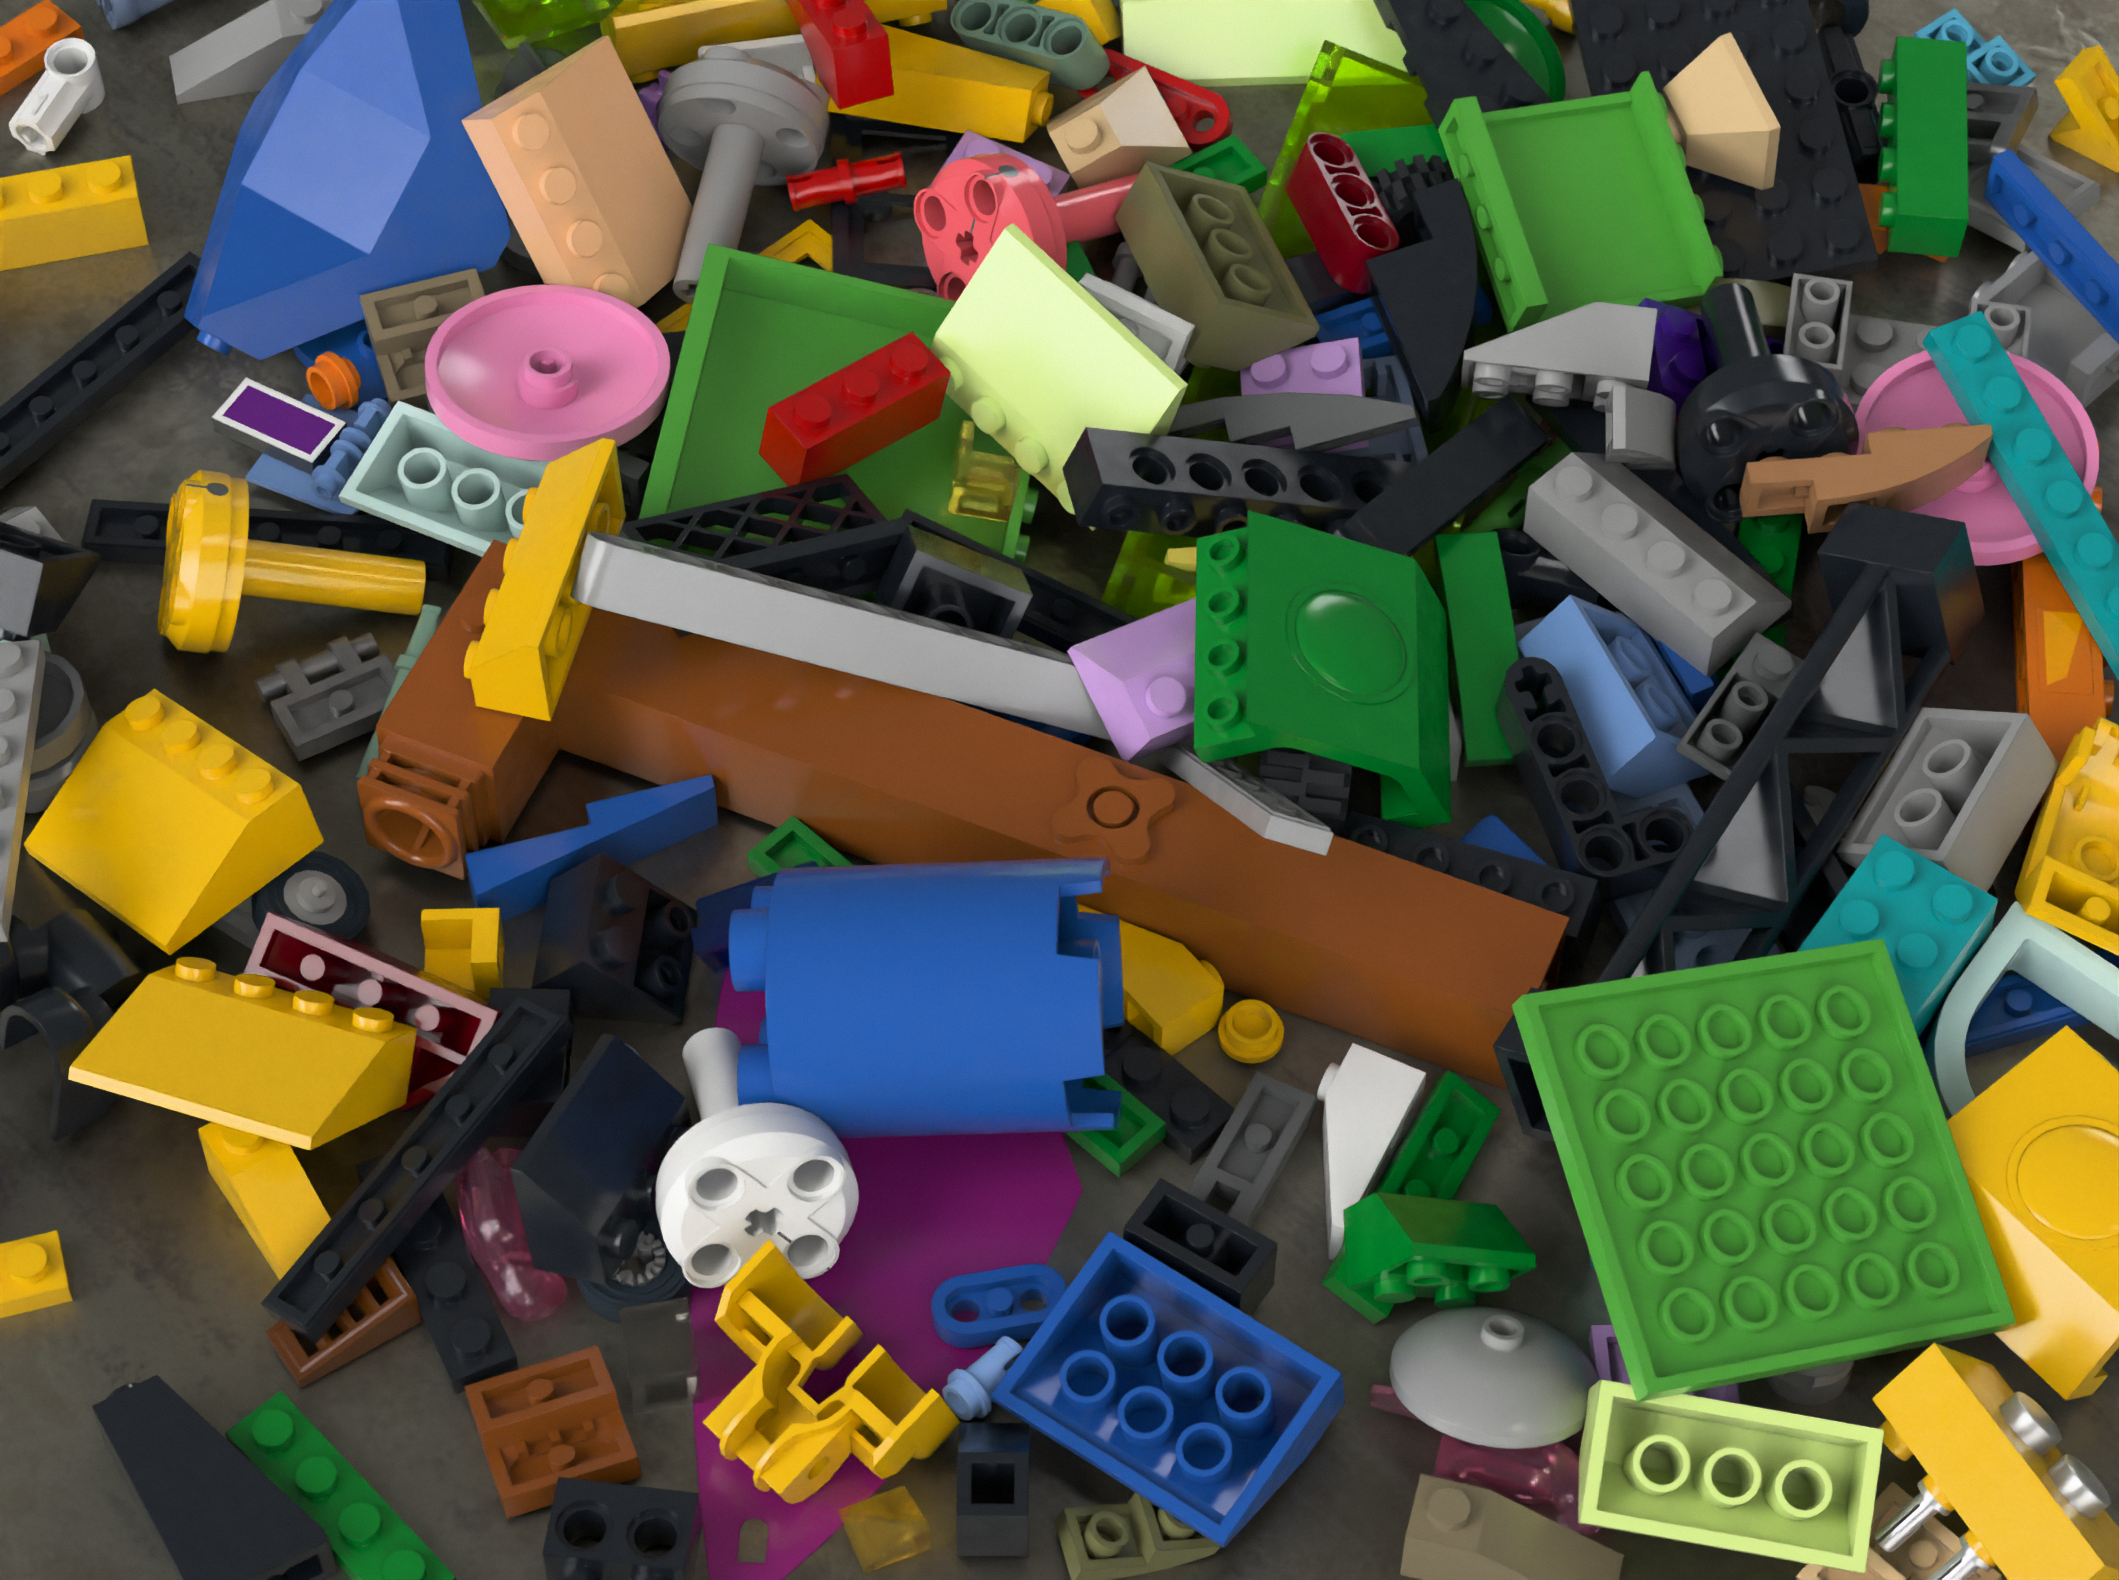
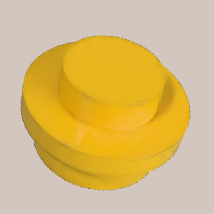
M1247 999L1234 1004L1222 1016L1218 1026V1041L1221 1048L1229 1057L1242 1063L1255 1064L1271 1059L1279 1052L1284 1040L1282 1020L1270 1005L1260 1000Z

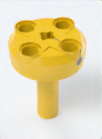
M198 470L189 478L184 479L179 485L177 493L172 495L167 520L166 554L158 610L157 632L158 636H166L178 651L208 654L210 651L225 653L233 637L241 595L418 616L420 613L426 581V566L422 560L248 539V483L246 479L230 477L228 473Z

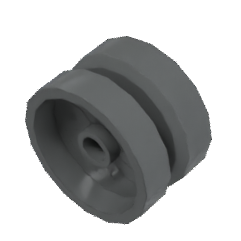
M44 651L46 662L25 813L47 810L101 729L95 712L90 707L88 694L80 673L65 658Z

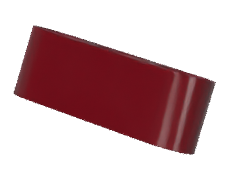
M1315 132L1308 137L1286 178L1285 190L1332 279L1342 288L1351 292L1368 293L1366 260L1396 251L1400 242L1399 234L1350 145L1331 133Z

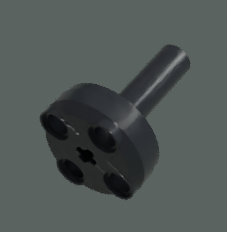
M1736 283L1722 284L1706 293L1700 304L1702 319L1717 371L1695 387L1683 403L1676 422L1675 445L1681 473L1690 492L1705 505L1706 512L1712 519L1722 523H1734L1746 518L1778 516H1742L1739 494L1747 462H1759L1769 457H1784L1788 460L1818 458L1834 452L1856 455L1859 445V429L1849 397L1834 375L1818 363L1802 357L1770 354L1751 291L1747 287Z

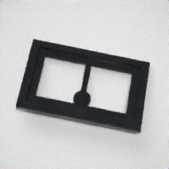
M830 112V167L837 166L836 160L848 157L849 163L862 160V134L946 141L948 159L964 133ZM885 191L857 197V204L846 206L845 200L831 203L832 272L927 295H937V285L929 267L864 262V217L872 221L886 220L891 216L893 206L914 208L916 195L894 194Z

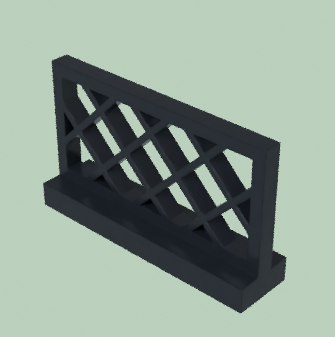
M846 473L625 522L619 537L828 592L854 597L876 592L908 524L903 518L888 521ZM841 498L846 505L844 508H839L819 502ZM778 513L790 517L787 521L761 515ZM805 520L831 525V528L828 531L802 524ZM722 526L731 528L732 531L730 534L704 528ZM748 533H753L775 539L770 544L748 539L745 536ZM660 538L673 541L674 544L671 547L646 541ZM690 546H695L717 552L711 557L687 550ZM672 628L678 637L696 634Z

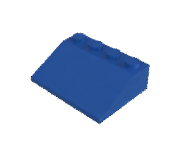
M1111 1231L1107 1233L990 1395L991 1401L1223 1548L1229 1544L1303 1463L1345 1403L1342 1373Z

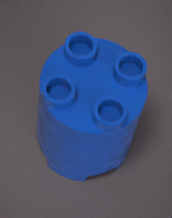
M1108 857L782 868L777 873L773 886H756L754 888L751 909H734L730 918L729 962L733 987L736 992L765 991L766 1018H763L761 1022L759 1044H744L739 1051L737 1067L739 1106L753 1103H779L798 1107L822 1119L833 1130L837 1138L1117 1130L1122 1113V1091L1085 1089L1084 1078L1105 1075L1103 1029L1125 1025L1119 915L1079 912L1077 902L1078 895L1102 892L1104 876L1111 875L1110 859Z

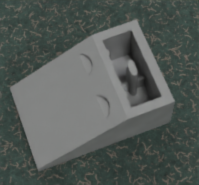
M1593 302L1464 350L1461 387L1472 388V395L1490 400H1500L1509 393L1533 395L1532 401L1534 403L1550 407L1568 406L1569 399L1594 402L1593 409L1605 413V401L1613 385H1626L1647 389L1657 309Z

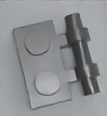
M371 632L348 640L346 636H342L326 644L327 650L299 662H296L294 658L285 660L275 665V672L254 681L257 692L264 703L286 694V696L270 702L274 720L299 762L376 729V724L380 719L397 672L394 670L386 654L362 663L380 654L378 645ZM338 673V674L333 675V676H331V677H329V678H326V679H324V680H321V679H323V678H325V677H328V676H330V675H332V674Z

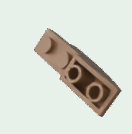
M1950 423L1940 428L1907 430L1902 427H1890L1879 432L1867 433L1860 455L1834 452L1818 458L1788 460L1784 457H1769L1759 462H1747L1739 494L1742 516L1755 517L1804 513L1808 534L1830 532L1850 502L1910 512L1952 491L1982 469L1993 436L1991 424L1969 426L1965 423Z

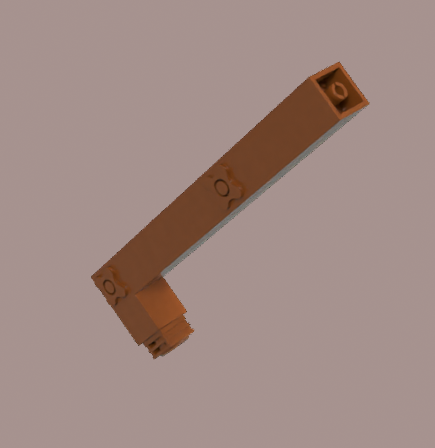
M495 539L376 724L379 758L371 759L367 766L368 775H361L357 782L368 845L391 853L412 865L434 869L464 880L468 874L465 854L479 851L478 846H485L489 839L500 843L504 842L559 749L662 786L711 774L715 785L717 806L775 827L781 826L791 816H795L831 847L881 865L1108 857L1111 862V875L1104 876L1102 892L1078 895V904L1104 914L1119 915V919L1182 943L1198 961L1206 960L1217 970L1224 983V989L1263 1001L1268 1005L1506 1091L1508 1089L1495 1055L1493 1044L1514 1014L1512 1004L1521 995L1527 994L1531 987L1544 991L1556 990L1570 919L1564 915L1336 835L1332 837L1326 856L1263 838L1188 783L944 697L700 634L678 637L671 627L592 607L551 722L478 707L475 704L471 679L464 677V661L469 644L472 640L480 641L485 629L484 608L488 594L492 588L500 589L505 576L503 561L507 544Z

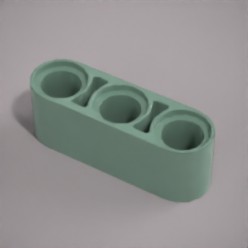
M959 0L952 10L950 16L951 25L968 49L1050 71L1049 83L1074 90H1085L1101 82L1108 72L1110 66L1109 56L1085 21L1075 15L1018 0Z

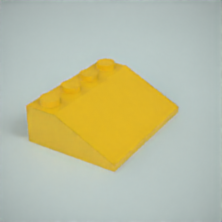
M154 688L145 696L132 701L125 710L102 726L24 842V846L32 857L168 955H172L321 845L324 839L303 789L298 782Z
M182 957L176 960V964L148 974L70 1065L68 1076L69 1080L310 1151L406 1104L417 1028L395 1022L394 1015L383 1009L360 1007L352 1010L335 1005L334 997L327 993L312 990H301L293 993L275 988V981L267 976L259 974H239L233 976L216 971L217 965L210 960L197 957Z

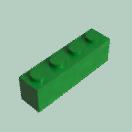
M1897 36L1891 59L1881 60L1878 75V94H1887V103L1882 102L1878 118V137L1887 138V147L1881 148L1878 163V182H1887V192L1882 191L1880 196L1878 227H1888L1887 252L1958 258L1969 221L1966 42Z

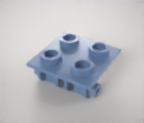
M306 393L300 402L347 423V427L339 435L340 440H336L330 448L331 456L324 465L317 466L312 475L262 453L245 478L248 482L330 513L356 515L360 509L341 503L339 494L391 413L392 407L385 400L374 398L371 402L362 403L357 412L350 409L343 410L340 407L329 411L323 408L313 395Z

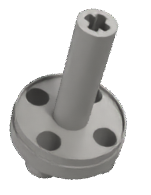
M729 46L711 47L706 50L704 58L683 65L673 71L667 78L659 106L658 130L664 143L679 158L703 171L673 283V292L680 299L690 304H693L708 243L738 249L754 184L763 186L787 184L786 175L813 171L823 153L830 125L827 113L830 97L824 88L811 81L799 79L783 68L754 59L744 51Z

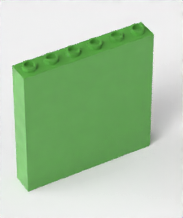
M708 243L639 519L787 487L788 485L759 455L768 407L912 331L930 350L936 332L957 301ZM947 394L944 397L939 419L833 475L837 476L847 473L888 521L901 518L907 508L1022 564L1025 563L1030 536L1020 534L1019 532L1021 522L1031 524L1035 512L1039 489L1028 486L1030 476L1033 475L1025 472L1019 466L1016 459L990 434L980 430L973 418ZM841 498L819 502L839 508H844L846 505ZM778 513L761 515L787 521L790 517ZM805 520L802 524L828 531L831 528V525ZM722 526L704 528L730 534L732 531L731 528ZM748 533L745 536L748 539L770 544L775 539L753 533ZM660 538L646 541L671 547L674 544L673 541ZM690 546L687 550L711 557L717 552L695 546ZM876 592L858 595L851 598L871 603Z

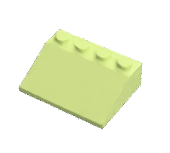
M1014 223L1004 228L939 327L930 351L951 372L945 394L973 418L980 430L990 434L1005 448L1025 472L1032 474L1055 495L1065 510L1074 515V508L1062 468L1085 427L1167 436L1188 386L1179 375ZM1089 527L1092 531L1096 529V527Z

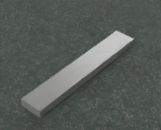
M1183 742L1163 749L1159 760L1161 764L1263 838L1321 855H1327L1334 834L1330 831V827L1229 758L1203 763L1195 752L1194 746Z

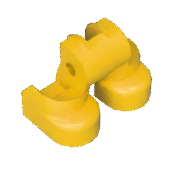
M769 1239L725 1285L714 1321L757 1365L713 1410L703 1423L720 1439L719 1448L721 1455L732 1461L739 1457L754 1471L753 1482L757 1489L767 1492L772 1488L782 1499L791 1504L804 1501L831 1479L851 1453L883 1480L897 1474L912 1457L922 1460L931 1456L961 1424L946 1402L933 1388L926 1394L901 1370L879 1344L849 1374L845 1386L822 1403L817 1404L804 1392L802 1387L815 1368L822 1371L832 1369L864 1334L848 1316L845 1318L841 1317L801 1278L777 1246Z

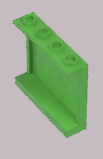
M1649 71L1640 73L1630 91L1485 113H1482L1476 96L1453 100L1438 132L1454 178H1458L1467 202L1474 236L1508 334L1593 302L1638 306L1646 297L1680 308L1698 306L1701 304L1706 293L1718 285L1724 276L1723 258L1719 248L1716 245H1712L1704 223L1705 212L1702 200L1699 195L1693 193L1685 171L1686 158L1683 148L1679 143H1675L1667 121L1666 101L1663 95L1656 91Z

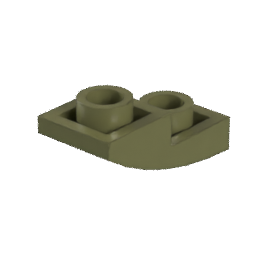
M1136 1492L1127 1504L1064 1507L1054 1522L1071 1580H1113L1147 1574L1199 1560L1215 1554L1220 1548V1545Z

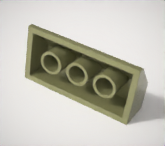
M1145 162L1114 218L1159 308L1195 325L1183 357L1200 368H1211L1214 366L1237 372L1251 366L1253 363L1315 337L1320 326L1245 187Z

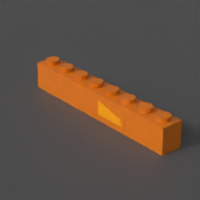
M2097 440V441H2098V448H2099V457H2100V444H2099V440ZM2095 486L2091 498L2101 514L2102 487ZM2041 552L2030 558L2010 563L2017 713L2029 714L2060 765L2076 733L2079 734L2085 726L2093 729L2100 716L2105 719L2110 717L2114 702V683L2111 679H2104L2103 667H2107L2108 662L2045 553ZM2047 789L2022 831V838L2032 837Z

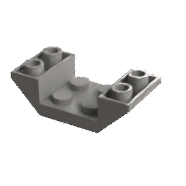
M1793 273L1783 355L1802 357L1826 368L1834 375L1846 392L1854 414H1856L1860 401L1873 382L1899 361L1926 351L1922 341L1930 330L1938 327L1849 314L1853 281ZM1972 299L1968 315L1982 311L2004 350L2027 359L2032 307Z

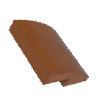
M598 1345L464 1386L482 1447L507 1519L552 1505L558 1477L619 1484L642 1476L636 1449L621 1414L616 1390Z

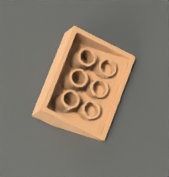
M609 36L600 37L461 120L545 285H567L587 288L611 295L638 308L676 276L693 207Z

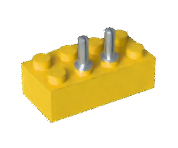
M1933 1343L1872 1398L1887 1418L1877 1428L1884 1430L1883 1443L1894 1455L1903 1461H1907L1914 1454L1928 1473L1917 1483L1921 1493L1874 1534L1875 1540L1886 1552L1892 1553L1937 1512L1948 1516L1955 1509L1969 1527V1530L1959 1538L1962 1549L1927 1580H1966L1977 1569L1981 1568L1989 1572L1996 1565L2008 1580H2119V1527L2105 1511L2111 1504L2108 1492L2094 1473L2080 1460L2069 1454L2063 1456L2056 1445L2062 1440V1437L2051 1417L2028 1395L2019 1391L2014 1393L1992 1364Z

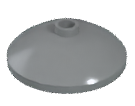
M1487 1306L1452 1308L1430 1315L1413 1324L1396 1341L1392 1350L1389 1369L1391 1384L1396 1395L1403 1405L1418 1419L1451 1437L1478 1445L1506 1449L1546 1446L1567 1439L1579 1432L1584 1427L1589 1388L1599 1382L1596 1369L1591 1360L1565 1333L1536 1317L1509 1309Z

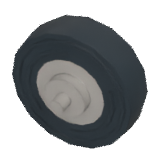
M311 851L254 893L251 898L252 918L259 933L267 913L273 912L359 942L371 912L369 892L359 874L343 860L321 851Z

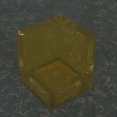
M962 420L953 454L947 513L1008 523L1019 487L1021 466L1015 465V460L1011 457L972 451L975 422Z

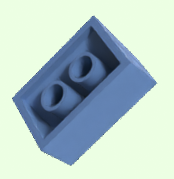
M1569 595L1517 643L1524 657L1545 659L1554 665L1561 675L1609 789L1638 799L1712 773L1675 750L1698 715L1647 632L1633 620Z

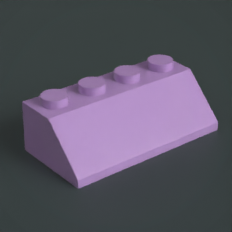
M1196 598L1071 646L1067 651L1123 761L1130 763L1194 736Z

